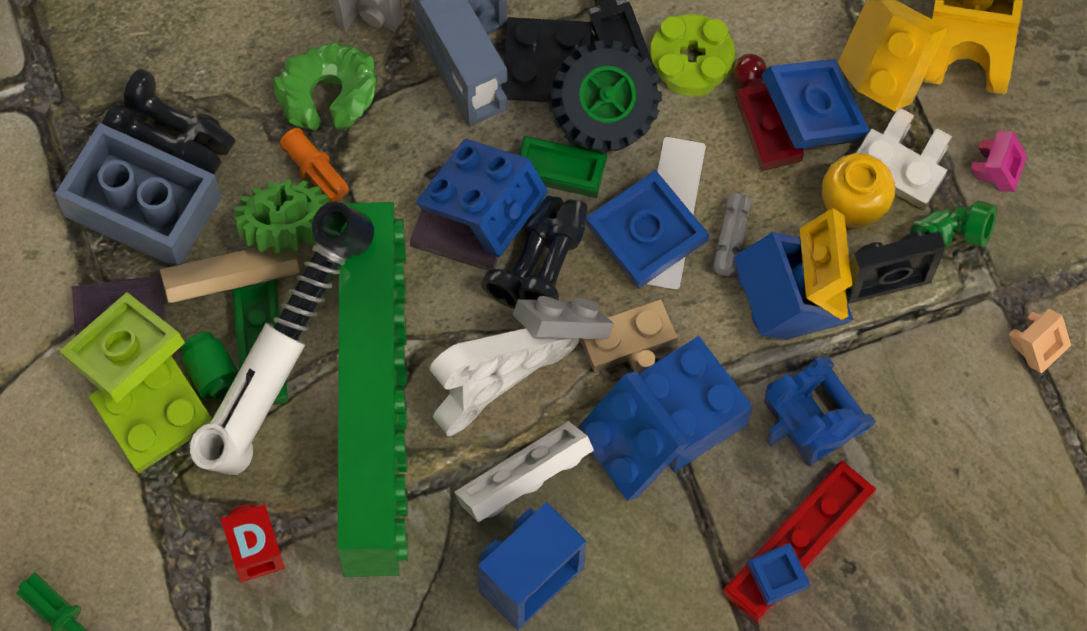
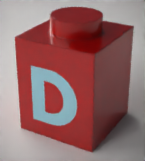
M255 504L242 505L231 510L229 516L220 518L241 583L285 569L265 504L258 507Z

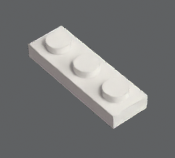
M568 421L459 488L454 493L460 505L477 522H480L485 518L496 516L503 511L507 504L523 494H529L538 490L544 481L558 472L573 468L584 456L594 451L588 436Z

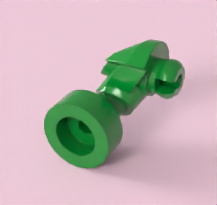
M978 200L969 207L955 206L956 210L952 212L949 207L943 211H934L922 221H915L910 229V233L922 231L926 235L940 231L947 248L957 231L962 232L966 243L985 247L990 240L995 226L997 206Z

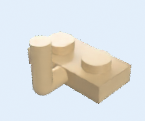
M661 299L608 317L614 323L608 339L580 338L594 373L629 361L632 371H637L638 374L655 364L653 352L676 345L678 339Z

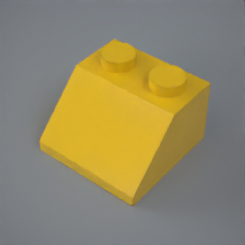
M866 0L841 54L838 65L842 73L858 92L893 111H897L912 104L948 28L896 0Z

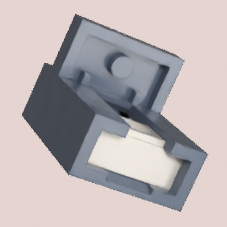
M414 0L417 35L468 126H473L506 111L507 97L500 84L507 82V68L488 35L507 27V0Z

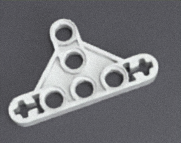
M526 328L462 342L449 347L430 366V371L445 389H450V394L435 411L433 419L447 436L459 433L480 414L487 404L539 367L561 360L576 347L580 339L535 337Z

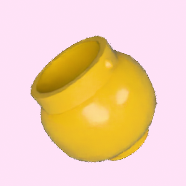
M853 153L840 157L830 165L822 180L821 197L827 211L834 208L845 215L847 229L859 230L875 224L889 212L895 200V180L890 169L880 159L869 154Z

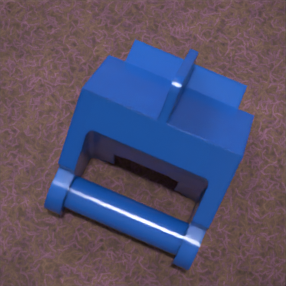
M829 357L815 358L796 376L791 377L787 374L781 379L771 382L766 388L764 403L778 421L769 431L768 444L771 446L788 436L809 466L842 447L852 438L862 435L876 423L871 414H864L832 370L834 363ZM819 384L823 386L838 407V410L830 411L824 415L812 398V392Z

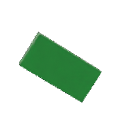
M523 136L518 155L530 159L546 187L597 199L608 154Z

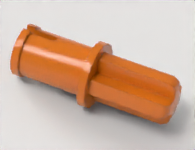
M300 128L291 129L281 138L280 148L300 168L299 174L302 179L310 180L315 187H321L322 195L327 194L329 202L341 201L343 196L348 193L349 188L347 183L329 164L330 158L328 154L319 152Z

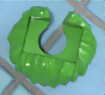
M332 42L330 45L324 43L319 49L311 46L307 53H302L296 57L289 56L281 76L274 77L273 79L275 97L284 109L283 115L289 119L288 122L292 125L313 131L317 130L322 121L312 99L313 88L319 81L326 84H342L341 94L331 104L329 109L334 128L347 130V128L352 127L361 118L364 111L372 103L377 82L375 62L368 52H362L361 49L355 46L351 47L350 44L341 45L338 42Z

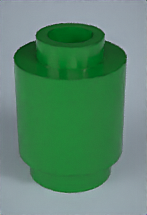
M211 332L196 334L187 339L185 344L180 347L183 355L181 363L202 399L221 401L236 378L238 370L220 339L214 338Z

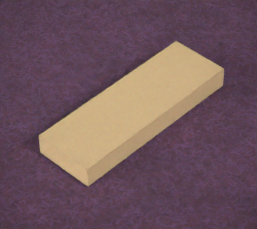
M270 246L263 252L258 251V247L160 269L168 303L291 276L300 272L294 250L289 248L283 249L281 253H276L274 247Z

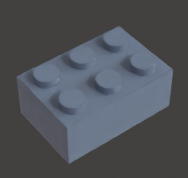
M101 123L98 124L55 193L64 217L170 266L181 265L221 200L218 183L214 174Z

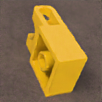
M935 0L932 20L946 26L948 29L923 82L940 85L943 83L944 75L950 64L957 60L970 59L979 63L985 70V89L987 92L1005 95L1012 71L1023 0Z

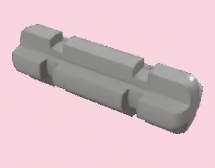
M732 193L728 198L717 247L718 251H716L713 271L718 275L731 277L736 274L737 266L733 257L741 252L752 203L751 198L747 195Z

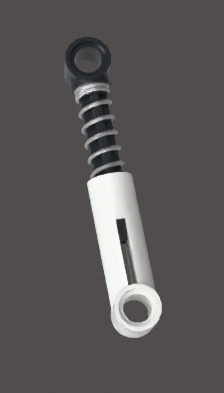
M337 201L326 203L316 212L312 222L314 240L317 241L315 242L316 246L312 248L315 254L311 261L304 262L307 267L304 274L297 276L299 283L295 290H289L291 297L288 303L281 304L284 310L280 317L273 318L276 323L275 326L267 322L265 323L211 423L199 428L192 437L190 454L198 467L226 475H238L249 466L253 456L252 441L306 345L299 336L302 331L309 330L307 322L310 317L317 316L315 307L318 303L325 301L323 293L326 288H332L330 280L334 274L340 273L339 267L345 264L344 261L347 258L351 259L352 256L365 252L373 241L374 226L366 214ZM347 222L346 229L340 236L341 229L343 225ZM224 443V449L222 454L220 455V449Z

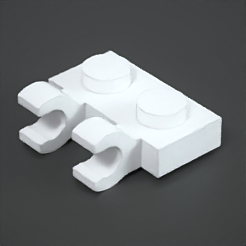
M899 109L895 112L884 134L871 129L856 153L869 154L880 159L893 175L895 195L925 210L946 176L947 169L939 166L938 163L947 151L948 143L952 136L937 128L928 141L923 153L919 155L900 144L911 128L910 123L914 115Z

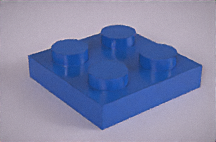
M836 59L769 66L761 75L795 149L858 141L870 132Z
M656 170L586 217V226L638 289L705 244L709 239V233Z
M637 371L625 374L577 427L588 436L594 449L592 451L593 455L627 501L639 497L690 443Z

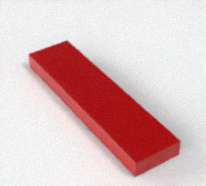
M840 460L751 559L790 543L805 572L875 494L876 488L843 460ZM747 564L722 591L724 597L756 624L776 604L766 606Z

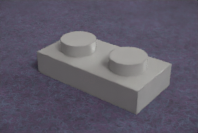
M546 296L538 297L537 300L518 299L512 315L535 337L608 339L614 324L599 311L600 307L595 302L585 298H575L574 301H558Z

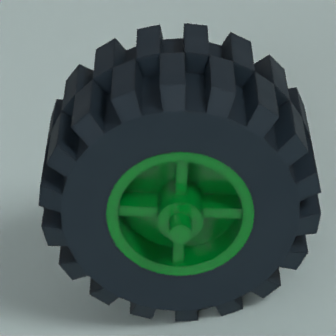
M604 40L594 41L592 45H584L569 55L555 73V78L551 83L549 94H551V101L549 102L550 112L554 113L556 127L558 129L561 128L566 134L564 137L570 142L578 143L580 145L579 148L597 150L599 153L624 149L644 136L650 130L652 122L657 119L660 111L657 109L658 103L662 101V91H658L657 87L660 80L658 74H653L650 66L653 64L647 57L643 60L638 55L639 50L633 46L628 49L622 46L623 42L613 40L611 43H604Z

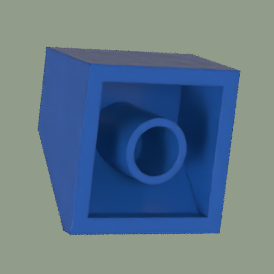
M772 232L733 257L739 272V283L745 290L752 309L753 323L761 336L789 340L844 325L854 320L848 303V317L840 320L806 298L800 237Z

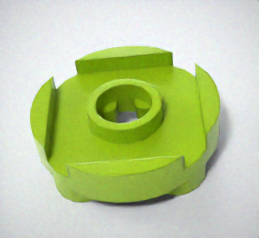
M686 14L669 16L663 20L661 28L652 39L650 56L656 73L662 81L667 83L666 88L679 95L697 97L713 92L715 86L730 77L735 60V46L733 39L728 33V27L723 21L711 19L703 15ZM689 48H694L703 55L698 56L696 62H689L688 56L681 53Z

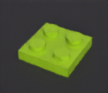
M126 292L59 352L69 365L117 404L185 342L178 331Z
M172 355L117 404L100 389L89 395L90 400L138 473L190 441L199 428L210 424L213 419Z

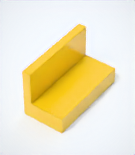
M831 208L799 228L805 291L808 300L843 320L848 317L846 289L852 286L845 215Z

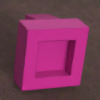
M997 131L995 139L980 141L978 148L983 157L988 159L982 163L973 162L971 171L976 179L994 183L999 191L1015 192L1027 154L1014 132Z

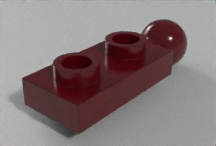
M745 54L736 60L733 67L735 80L740 85L746 87L738 89L735 98L761 172L802 162L804 156L803 149L794 148L765 83H763L764 80L761 75L767 69L766 63L756 54Z

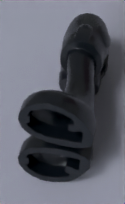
M142 68L137 69L126 85L124 105L119 102L114 103L105 114L102 124L215 175L222 162L213 152L227 155L236 142L235 138L220 126L218 120L207 114L199 113L196 116H192L167 105L155 93V77ZM136 114L158 121L181 134L175 136L161 131L140 120Z
M547 195L525 224L524 230L528 236L514 268L510 272L503 269L489 270L481 282L483 290L494 300L511 309H515L518 299L537 300L538 297L546 296L559 301V293L556 289L557 279L568 251L577 248L582 240L587 217V204L583 201L572 199L563 202L560 197ZM546 248H548L543 266L539 274L534 276L536 268Z

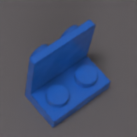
M464 139L416 202L423 210L469 225L486 253L500 257L547 195L548 190L529 158L470 139Z

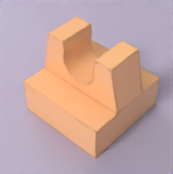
M1048 309L1043 315L1032 312L1026 317L1029 328L1024 332L1013 329L1008 334L1012 346L1026 358L1028 367L1039 373H1043L1071 346L1063 315L1051 309Z

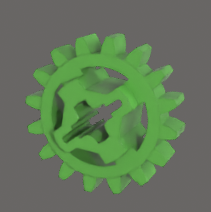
M286 179L283 183L275 184L272 181L268 182V189L266 190L253 188V197L242 196L240 198L241 206L234 209L238 236L244 237L245 245L251 246L257 243L258 251L260 252L265 251L270 246L274 247L276 253H281L283 249L289 248L298 251L299 243L302 242L310 245L315 243L312 222L316 212L321 206L329 202L327 194L322 195L321 187L319 186L309 189L308 181H302L297 186H294L291 179Z

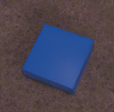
M790 543L750 559L747 562V567L766 606L809 589L810 582Z

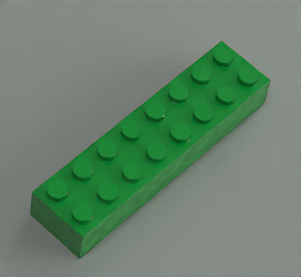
M394 202L344 203L366 214L371 219L374 226V238L365 252L352 256L351 259L347 258L344 261L345 264L339 267L337 550L344 577L399 576V561H408L406 519H399V516H408L405 474H399L408 472V455L405 440V430H407V402H405V387H407V361L405 360L407 324L404 304L407 303V290L404 264L406 263L404 218H395ZM347 222L343 225L340 236L345 231Z

